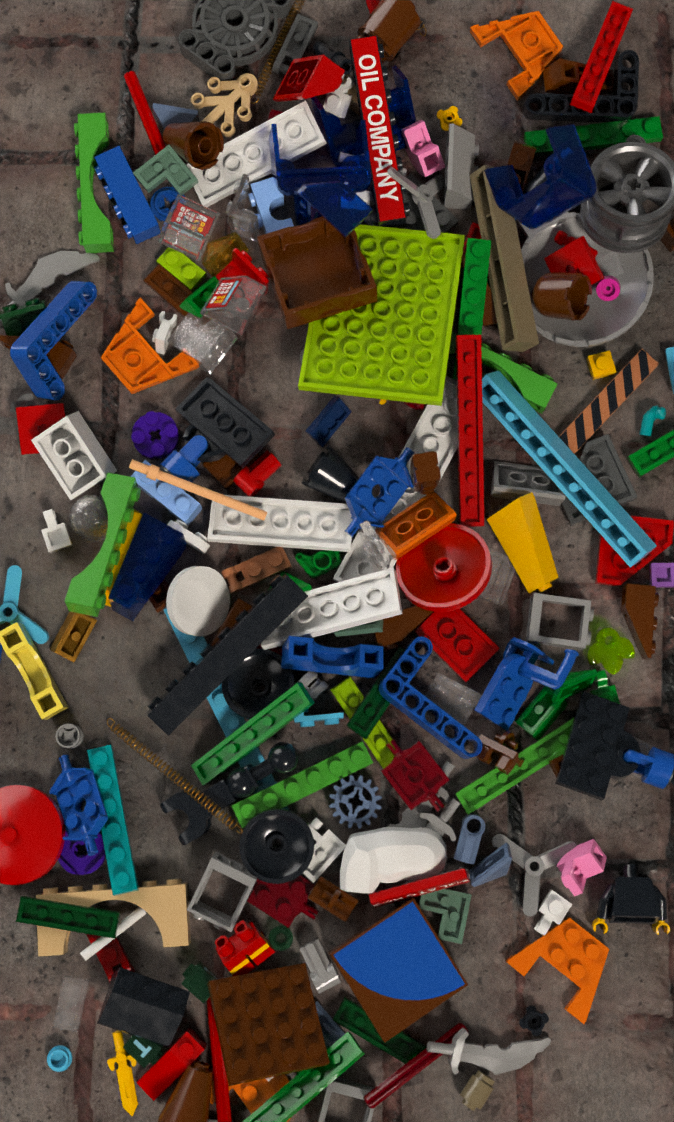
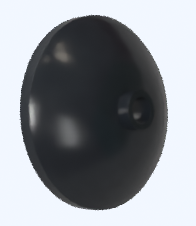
M255 649L222 682V692L225 701L236 714L243 718L251 719L295 685L292 669L281 668L282 656L268 649ZM262 685L265 687L262 692L256 691L258 686Z
M269 809L257 814L246 824L240 837V856L246 869L253 876L258 877L257 879L272 884L286 883L299 877L308 868L314 853L313 835L308 824L296 813L285 809ZM276 838L281 840V844L278 846L272 844V841Z

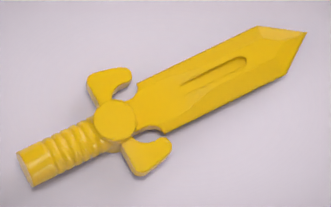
M115 1031L112 1034L116 1057L109 1058L107 1064L110 1070L114 1071L115 1062L118 1063L119 1067L116 1073L122 1106L133 1117L138 1101L132 1068L127 1064V1060H130L131 1065L135 1067L137 1055L135 1053L127 1054L123 1033Z

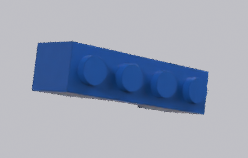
M289 636L282 645L281 668L375 678L383 670V646L358 644L346 648H332L317 644L313 638Z

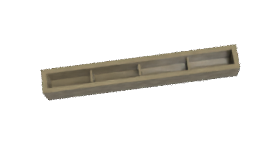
M484 165L470 175L481 239L491 240L488 276L502 350L524 352L538 345L539 340L506 170Z

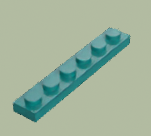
M107 745L87 750L90 769L94 771L108 815V820L101 831L113 896L138 891L139 887L113 746Z

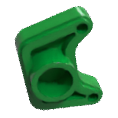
M321 550L313 555L299 552L295 556L296 561L312 579L330 572L341 564L339 551Z

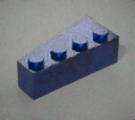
M143 513L108 597L113 611L131 621L136 618L186 549L183 533Z

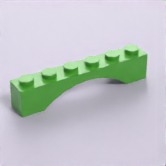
M105 112L78 114V123H74L75 136L79 137V144L75 145L76 158L80 162V166H76L77 180H80L81 187L77 188L78 202H81V209H78L79 224H82V231L78 233L79 244L84 246L86 253L114 252L112 225L96 204L93 190L94 167L97 166L94 157L102 154L109 146V123Z
M453 331L448 360H454L457 333ZM481 343L482 365L489 367L493 371L499 370L530 406L542 414L557 386V383L553 382L554 379L546 374L539 375L533 372L530 366L526 364L519 365L513 362L508 355L503 353L497 354L491 351L489 346Z
M107 473L101 490V496L108 513L106 538L93 562L71 580L65 598V604L70 612L98 617L100 609H103L105 606V592L107 587H110L112 584L114 565H118L120 560L119 549L121 543L124 544L127 538L126 527L128 522H132L134 516L133 506L135 501L138 502L141 489L138 487L135 477Z

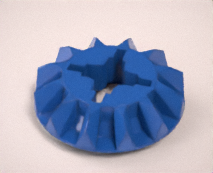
M163 187L153 194L150 208L160 222L165 221L169 223L173 212L168 208L164 209V199L169 203L174 202L173 212L178 202L187 205L185 195L180 196L173 187Z

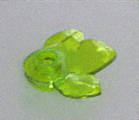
M608 627L601 629L597 633L596 642L589 647L587 653L589 665L602 663L605 670L613 675L620 671L623 665V658L630 659L635 657V650L629 639L620 637L616 630ZM611 636L612 641L609 644H606V637Z

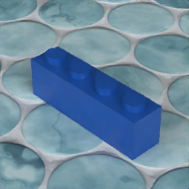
M120 146L95 156L97 166L94 167V170L99 180L104 178L107 184L103 188L108 198H113L116 203L113 208L119 219L123 218L126 223L123 228L128 239L133 237L137 245L160 234L158 222Z

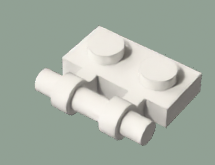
M317 817L310 824L307 823L312 832L313 839L317 842L314 845L312 860L308 868L303 872L313 883L346 846L330 829L323 836L320 835L317 830L323 823Z

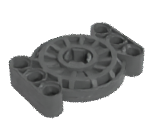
M199 0L195 5L192 15L193 29H185L179 34L178 40L181 53L209 76L217 77L220 81L235 80V66L252 64L270 51L278 33V18L283 19L289 15V12H291V0ZM284 2L285 4L278 5L277 3ZM241 18L243 20V22L238 26H231L227 23V20L230 23L234 21L240 22ZM189 42L194 43V44L191 45V46H187V45H186V44L189 43ZM206 55L212 56V57L209 58V59H204V58H203V57L206 56ZM224 68L230 69V70L227 71V72H222V71H221V70L224 69Z

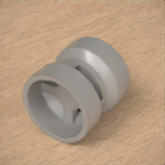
M308 671L297 683L302 682L314 701L329 685L317 677V672Z
M67 723L58 728L55 737L60 746L64 748H77L83 742L84 733L79 726Z

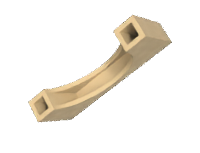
M181 879L166 880L167 884L157 885V880L142 881V886H138V891L113 896L112 888H108L107 884L92 885L93 889L83 890V886H70L68 891L58 892V887L44 888L43 893L36 895V898L87 907L107 900L131 902L144 909L154 919L162 936L163 947L189 946L191 943L189 911H187L189 906L188 883H182ZM37 925L38 957L64 955L67 953L71 931Z

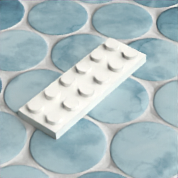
M305 100L225 143L223 152H219L217 157L218 162L210 169H197L189 163L186 166L198 179L199 183L194 186V189L202 206L207 208L327 143Z
M225 495L266 511L267 515L263 521L214 501L211 503L208 542L351 552L352 537L345 532L352 522V515L347 504Z
M390 568L305 591L308 597L261 643V647L267 650L282 646L289 636L313 638L403 614L395 569Z

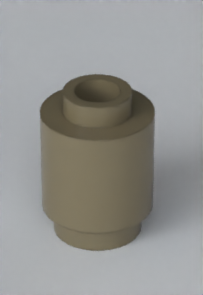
M478 1070L476 1074H472L460 1094L464 1098L462 1103L475 1111L476 1107L481 1110L494 1089L492 1086L495 1081Z

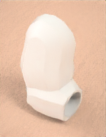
M383 827L353 833L349 836L343 852L340 867V890L369 894L377 891L380 882L418 881L439 875L445 868L448 858L446 844L441 835L431 828Z

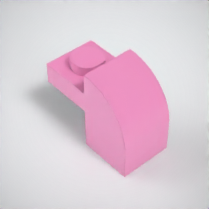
M423 120L401 129L408 148L406 152L419 174L427 177L445 168L438 145L431 142Z
M595 839L577 845L566 853L557 864L558 869L562 873L561 879L564 886L569 888L574 897L583 893L587 878L604 872L607 857Z

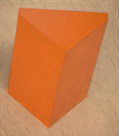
M434 492L427 494L383 524L384 528H376L375 532L394 560H397L454 522L457 514Z

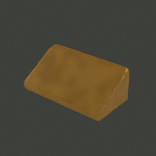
M69 612L50 650L75 662L97 620L85 614Z

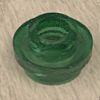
M279 925L270 931L268 939L275 950L284 951L292 945L293 933L288 927ZM279 933L285 935L286 940L284 942L277 941L276 936Z

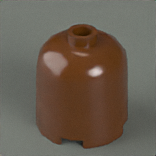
M561 272L545 273L537 280L532 290L534 307L545 317L572 321L582 320L589 311L590 305H586L588 295H592V287L587 275Z

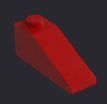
M189 1026L136 1083L154 1101L187 1069L188 1065H191L205 1050L207 1043Z

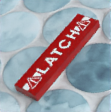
M462 868L370 893V903L376 908L468 883L470 879L467 871Z

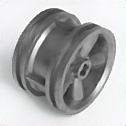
M640 142L619 143L600 153L591 166L580 209L581 222L588 236L603 248L619 253L640 252L655 245L665 234L674 209V161L662 150ZM615 183L614 190L599 192L601 188ZM648 199L660 206V208L646 214L641 203ZM620 201L624 206L628 207L627 214L617 211L612 207Z

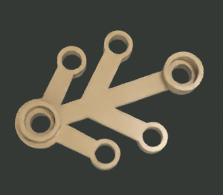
M249 73L240 75L237 80L220 81L217 77H212L208 80L207 86L210 92L216 94L221 90H233L228 96L204 97L201 93H195L191 97V103L196 109L217 106L202 121L213 124L225 113L224 122L220 127L225 137H232L236 132L234 127L235 102L240 97L241 106L237 110L239 119L247 122L252 118L250 110L251 96L257 91L258 81L254 75ZM214 83H218L216 87H212ZM197 99H202L201 102L195 103ZM244 111H248L247 115H241ZM227 127H232L230 131H225Z

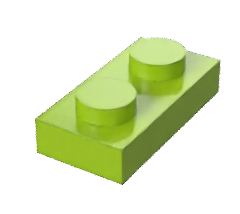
M172 244L156 260L157 264L164 267L191 292L207 276L204 270Z

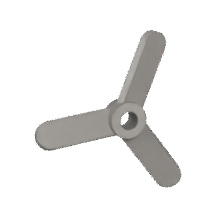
M390 167L387 170L388 174L412 193L413 201L419 207L427 235L432 239H436L441 234L432 200L433 196L444 187L443 176L435 175L427 183L418 187L395 168Z
M496 834L492 838V845L498 849L507 842L510 845L512 861L521 866L525 871L523 912L527 916H535L539 906L541 874L544 870L558 864L560 859L575 848L577 844L573 841H568L535 857L503 834ZM532 862L537 863V869L535 871H532L530 869V864Z

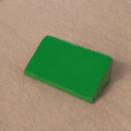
M215 276L210 278L189 295L179 307L201 318L210 310L205 309L219 286V280Z
M546 686L515 721L516 724L537 741L567 707L565 699L553 703L551 700L553 690Z

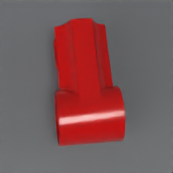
M267 450L250 467L247 466L241 470L233 479V482L248 497H253L264 486V482L281 467V463Z

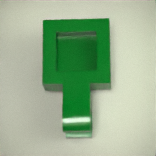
M605 670L597 671L598 673L594 680L597 689L590 690V693L620 704L615 685L608 686Z

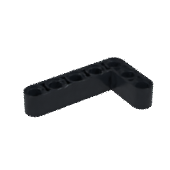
M625 50L620 54L614 65L613 96L599 95L592 113L587 111L580 113L576 111L574 106L570 105L574 94L534 93L528 96L523 105L524 116L529 120L615 122L630 120L638 107L639 56L633 50ZM622 60H628L631 63V67L623 66ZM621 83L629 84L631 90L626 91L622 89ZM529 104H538L540 110L532 111L529 108ZM552 104H559L562 107V111H554ZM597 105H604L607 108V113L599 112ZM620 106H627L630 113L624 114L620 110Z

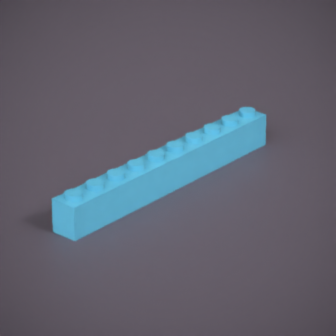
M498 370L488 373L482 378L483 404L631 568L647 556L657 545Z

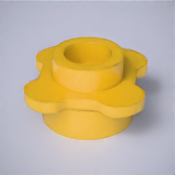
M450 106L447 110H439L436 116L440 119L442 130L448 131L450 124H456L459 127L462 125V119L458 116L457 107Z

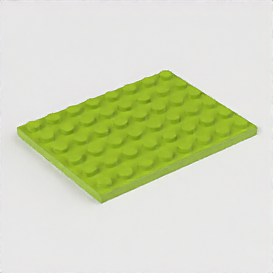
M353 224L357 234L359 249L367 260L377 286V302L309 323L298 389L442 406L465 235L441 233L436 239H432L427 235L426 231Z

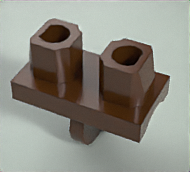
M510 731L504 732L503 735L497 733L494 737L496 741L482 734L480 735L482 751L476 756L480 761L490 764L495 755L499 756L500 758L495 767L507 775L515 765L522 766L524 760L518 757L517 752L510 749L516 750L518 747V743L514 742V733Z
M322 876L308 896L310 900L344 922L347 921L359 901L347 892L340 890L339 887Z

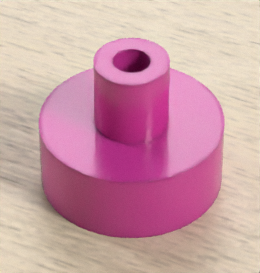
M604 276V279L597 283L596 293L598 297L604 301L616 299L620 293L619 280L613 276Z

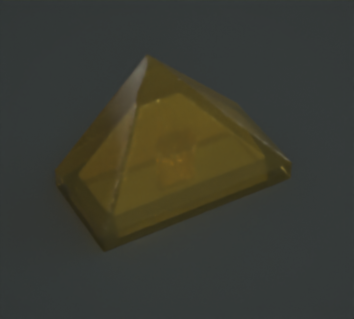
M236 232L208 243L202 264L212 277L216 276L232 261V251L235 248L240 252L242 250L245 252L249 251Z

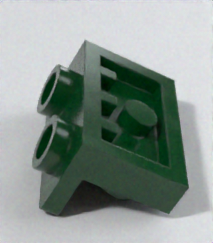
M33 298L25 301L26 305L17 307L16 304H10L2 307L3 311H0V319L2 320L6 335L20 336L47 307L46 300L40 301L39 298Z

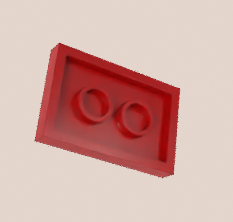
M461 609L448 612H433L414 631L419 637H426L431 641L433 651L465 683L500 649Z

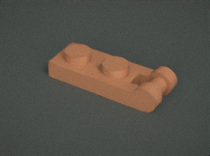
M275 547L238 565L229 567L221 573L230 585L228 587L230 593L234 594L292 566L283 547ZM242 572L245 579L238 582L236 574Z

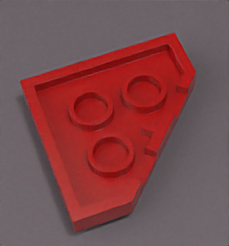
M631 516L657 545L647 556L631 568L600 534L595 584L622 585L672 544L674 521Z

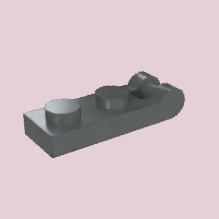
M297 14L274 62L272 72L286 75L290 66L284 64L285 60L292 62L293 59L304 58L317 31V21Z

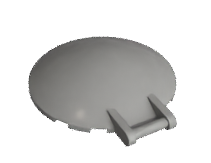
M559 197L552 200V204L525 219L523 217L518 220V224L527 238L521 248L538 334L548 340L566 346H595L621 336L640 319L650 301L654 282L653 263L648 249L635 253H619L603 248L594 242L584 230L580 213H569ZM555 212L558 213L556 217L532 230V225ZM559 230L567 233L568 237L572 236L576 239L584 236L589 247L598 251L595 259L603 276H613L620 282V293L612 301L600 299L596 293L597 283L591 285L592 295H588L586 305H590V308L582 320L572 321L545 317L534 307L532 290L542 275L551 273L544 258L565 246L554 242V238Z

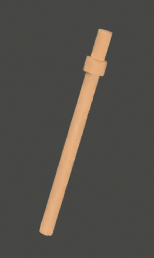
M131 460L129 468L147 475L146 478L154 481L156 479L263 521L266 518L267 512L164 472L160 470V467L153 464L149 466L139 461Z

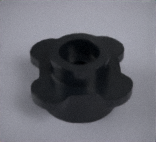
M530 1005L526 1008L524 1018L519 1020V1025L523 1029L527 1028L534 1036H539L545 1023L549 1021V1017L546 1013L537 1011L535 1006ZM533 1018L536 1019L535 1023H532Z

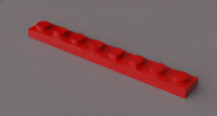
M456 335L459 524L466 527L484 526L481 335Z

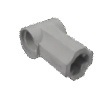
M319 938L299 948L311 972L309 974L319 994L341 983V979L333 963L329 961Z

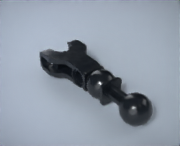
M287 742L277 743L270 749L268 759L254 767L250 763L244 767L235 768L229 773L227 778L199 793L195 799H198L204 793L199 802H202L205 796L207 798L202 805H205L208 799H211L206 808L214 802L209 808V811H211L217 804L218 806L213 810L214 814L220 807V810L240 798L250 797L256 788L263 785V778L275 771L278 773H289L296 768L299 761L297 749ZM184 790L174 794L160 804V808L164 813L179 809L188 815V828L178 837L181 845H186L209 831L214 815H212V812H208L205 806H201L198 800L195 801L194 798H191V795H188Z

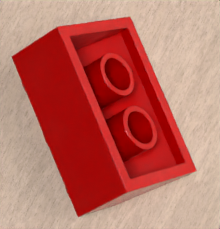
M324 54L293 59L273 100L275 102L301 100L334 92L340 87L345 70Z

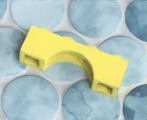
M16 622L1 630L0 643L7 656L21 673L28 687L30 699L41 719L48 720L69 708L24 624Z

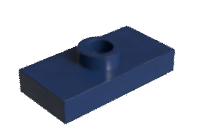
M334 395L305 432L317 445L323 447L352 411L339 397Z

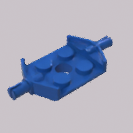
M406 447L399 458L395 457V459L376 456L347 494L345 501L352 515V522L345 530L349 536L353 537L363 524L384 528V525L381 523L406 489L414 487L406 467L407 462L414 454L410 448ZM378 484L380 486V494L377 497H373L372 488Z
M62 755L59 757L62 773L51 787L49 794L56 795L64 819L68 837L64 836L63 840L83 841L88 856H93L99 852L95 839L98 838V833L107 822L108 815L94 771L88 768H74L71 766L69 755ZM84 800H86V805L84 811L82 812L81 804Z

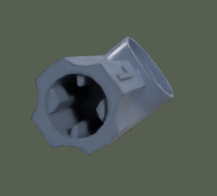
M470 813L463 817L454 859L475 864L481 837L485 831V822L479 815ZM471 819L479 821V828L474 832L467 829V823Z

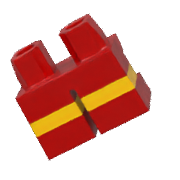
M241 920L234 927V935L230 938H227L226 935L220 936L214 942L220 959L233 976L248 974L255 968L252 960L258 966L275 953L267 936L262 931L260 932L252 921L247 923Z

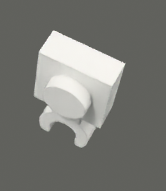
M348 77L345 84L342 80L337 90L327 93L322 109L340 118H345L352 99V95L348 94V90L354 86L355 78Z

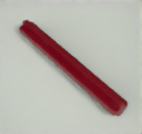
M458 1023L435 1042L451 1044L453 1036L460 1029L465 1028L467 1030L463 1023ZM427 1048L367 1093L363 1098L366 1105L371 1109L375 1108L443 1054L428 1052Z

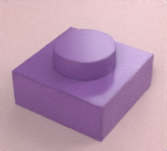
M650 563V586L674 588V563Z

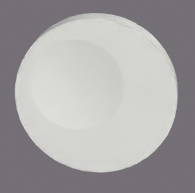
M191 566L179 572L172 580L166 598L167 612L172 624L180 632L192 636H206L216 631L224 622L230 605V594L226 581L219 572L205 566Z

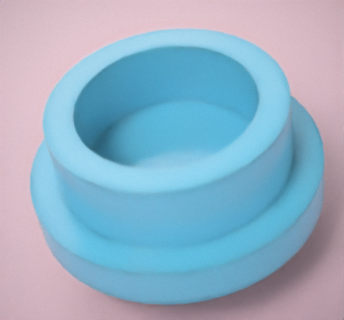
M63 1045L53 1047L47 1055L48 1066L56 1072L68 1069L73 1059L70 1049Z

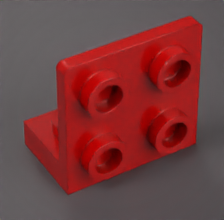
M235 248L232 251V261L215 277L219 282L224 279L243 278L233 297L249 311L267 294L269 276L261 267L256 268L251 263V257L244 250L240 252Z

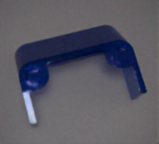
M395 65L392 66V72L396 88L390 90L392 102L388 103L389 112L393 111L395 116V125L392 126L393 134L398 136L399 148H396L397 151L407 147L401 129L416 123V117L408 79ZM316 96L311 97L316 122L327 143L325 146L335 167L345 170L355 166L339 162L340 152L367 158L361 119L341 126L338 116L325 113L324 107Z
M366 120L360 121L356 132L358 155L346 157L342 161L341 167L295 169L291 161L280 159L277 125L272 124L269 135L272 175L278 191L286 196L365 191L371 182Z
M574 124L546 129L554 152L544 163L547 181L526 194L522 192L513 165L484 170L497 206L529 229L540 228L592 198L596 193V181Z
M347 181L301 184L294 191L295 221L298 226L323 216L345 238L373 211L355 193L353 186Z

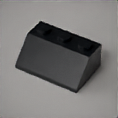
M119 967L112 975L97 1024L169 1047L183 1018L190 991Z

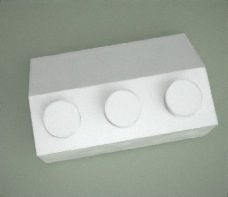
M79 411L67 415L31 440L70 501L105 480L107 473L114 474L117 472Z

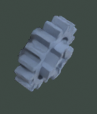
M350 775L349 782H346L343 778L340 779L342 786L334 785L333 788L337 793L330 794L329 796L335 799V803L329 805L330 808H336V811L332 814L333 817L340 815L339 823L342 824L345 820L348 821V828H351L353 823H357L358 828H361V822L363 821L370 825L369 818L371 816L373 818L378 817L374 812L375 809H381V806L376 804V801L382 799V796H375V792L379 788H371L372 780L370 779L364 783L363 776L361 775L358 781H354L353 775ZM355 785L353 792L348 795L341 794L348 786ZM363 787L370 793L372 801L366 800L363 796ZM357 790H359L358 795L362 805H357L354 813H352V804L348 800L349 798H354ZM339 802L346 804L349 809L348 816L341 811ZM364 808L369 809L365 816L356 818L359 811Z

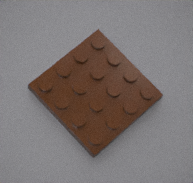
M305 963L208 982L207 985L229 1086L326 1066L330 1063Z

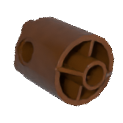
M381 0L365 24L359 27L357 38L377 35L378 44H383L384 58H381L383 64L385 61H392L400 48L408 42L420 27V17L410 0Z

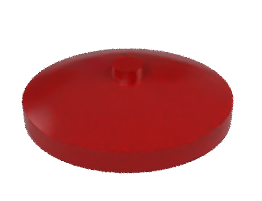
M454 523L449 524L398 558L396 562L397 581L405 597L417 607L433 612H448L468 605L484 591L492 573V558L484 539L471 528Z
M9 785L0 788V883L6 885L31 883L47 874L58 861L65 842L63 840L65 836L64 819L57 804L43 791L26 785Z

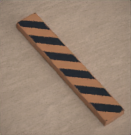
M641 349L565 429L559 438L575 454L654 371L659 363Z

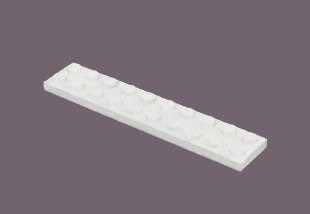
M446 376L442 406L427 404L401 452L402 454L406 447L410 448L414 454L436 452L438 458L437 466L440 469L441 478L458 448L457 381L452 380L448 376ZM411 457L410 460L407 462V466H406V467L408 468V471H409L410 476H411V473H410V463H411L412 457ZM408 487L381 524H384L426 495H421L420 492H416L413 488ZM364 524L361 526L351 544V552L346 553L333 577L334 581L342 582L394 567L397 560H394L376 534L375 529L378 527Z

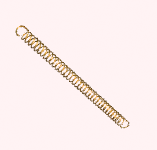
M294 1V5L300 4L299 2L301 1ZM291 8V12H289V15L287 16V18H288L289 16L291 17V16L295 15L294 13H296V12L292 11V9L295 10V9H297V8ZM286 28L287 30H281L280 32H282V31H284V32H285V31L289 32L290 29ZM269 56V59H267V63H268L269 65H270V64L274 65L273 63L268 62V60H270L271 62H273V61H272L273 59H270V56ZM265 69L262 70V74H263L264 76L267 75V74H264L263 71H265L266 73H268V72H267L268 70H265Z
M118 724L119 726H116L114 730H112L111 726V731H114V734H117V736L120 737L118 733H115V730H117L120 727V724ZM126 734L125 737L121 739H124V742H127L128 744V741H130L133 738V735H131L132 737H129L127 741H125V738H127L129 734ZM136 737L131 741V744L136 741ZM136 742L133 746L134 750H137V753H140L141 756H144V759L147 758V761H150L151 763V760H153L156 757V754L152 756L151 760H148V758L153 754V751H151L149 755L145 758V755L149 752L150 748H148L145 751L144 755H142L141 752H138V749H140L142 745L140 744L138 748L135 749V746L139 744V742ZM155 760L154 763H151V764H154V767H157V769H158V766H159L160 764L158 763V765L155 766V763L157 762V761ZM162 765L161 768L158 770H160V772H164V775H167V778H170V780L174 781L175 783V780L179 777L180 773H178L175 779L172 780V776H174L177 771H174L172 775L168 777V774L171 773L172 770L170 769L168 773L165 774V771L168 768L166 767L164 771H161V769L164 767ZM181 776L178 782H176L177 786H181V789H184V792H187L188 795H191V798H194L195 801L198 800V803H201V806H205V809H208V812H212V815H215L216 817V814L220 811L221 807L218 808V810L214 814L213 810L218 806L217 804L211 811H209V808L214 804V802H212L208 808H206V805L210 802L211 799H208L206 804L202 805V803L206 800L207 796L203 798L202 802H199V799L204 795V793H202L198 799H195V797L200 793L199 790L195 794V796L192 797V794L196 791L197 787L194 788L192 793L189 794V790H191L194 785H191L189 789L185 791V788L190 784V782H188L185 785V787L182 788V785L186 782L187 779H185L181 785H178V783L183 779V776ZM224 810L216 818H220V816L224 813ZM226 813V814L224 815V817L221 819V820H222V823H226V824H227V822L231 819V816H230V817L227 819L226 822H223L224 818H226V816L228 815V813ZM233 819L231 823L226 826H229V829H233L236 826H238V822H236V825L234 827L230 828V825L235 821V819Z

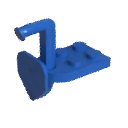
M515 637L511 638L504 650L503 660L497 667L474 710L501 729L508 731L521 705L525 701L533 681L551 689L560 688L579 653L572 649H566L564 651L565 657L555 674L534 665L537 659L553 665V659L532 644ZM519 649L523 651V654H515V652Z

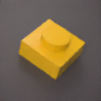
M610 350L587 356L586 360L592 380L616 374Z

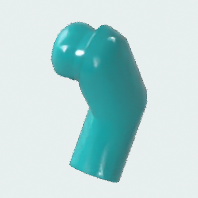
M659 405L652 406L643 415L640 435L651 436L654 421L656 419L663 420L666 416V409L664 407H659Z

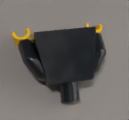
M624 865V877H616L613 883L607 885L599 899L596 914L598 918L592 922L594 932L596 931V926L602 923L604 924L603 934L607 933L608 926L605 920L608 919L609 923L652 924V930L657 935H659V927L664 925L663 930L668 934L670 926L665 922L667 919L666 898L658 887L653 885L651 878L638 877L637 865Z

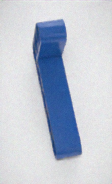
M70 281L11 346L10 356L37 398L60 400L64 395V383L46 354L96 299L97 289L92 282Z
M417 637L407 646L380 682V695L461 758L470 759L479 755L482 751L481 740L409 684L433 650V645L428 638ZM415 644H421L424 647V655H420L415 651ZM402 662L410 665V674H405L401 671L400 664ZM388 681L396 684V693H391L387 690L386 683ZM407 696L415 699V708H410L406 705L405 699ZM426 711L433 712L435 715L434 723H429L426 720ZM446 726L454 729L455 734L453 738L445 735ZM465 741H470L473 744V753H468L465 750Z

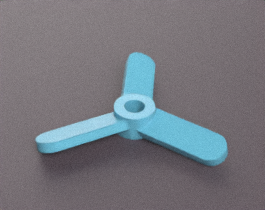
M13 565L7 570L3 604L0 606V625L5 622L11 624L16 622L22 623L31 639L38 644H44L49 640V633L20 612L18 608L22 570L19 566ZM11 608L13 613L10 617H7L6 610Z

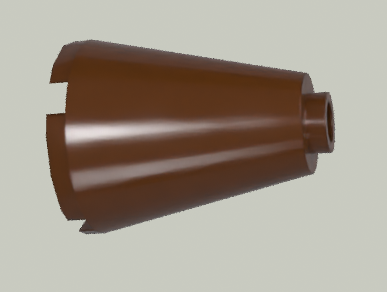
M207 121L171 123L166 126L163 132L165 144L170 145L180 157L197 169H210L218 162L219 152H223L224 138L221 130Z
M195 1060V1063L188 1065L162 1109L158 1122H208L213 1071L209 1068L210 1065L208 1063Z

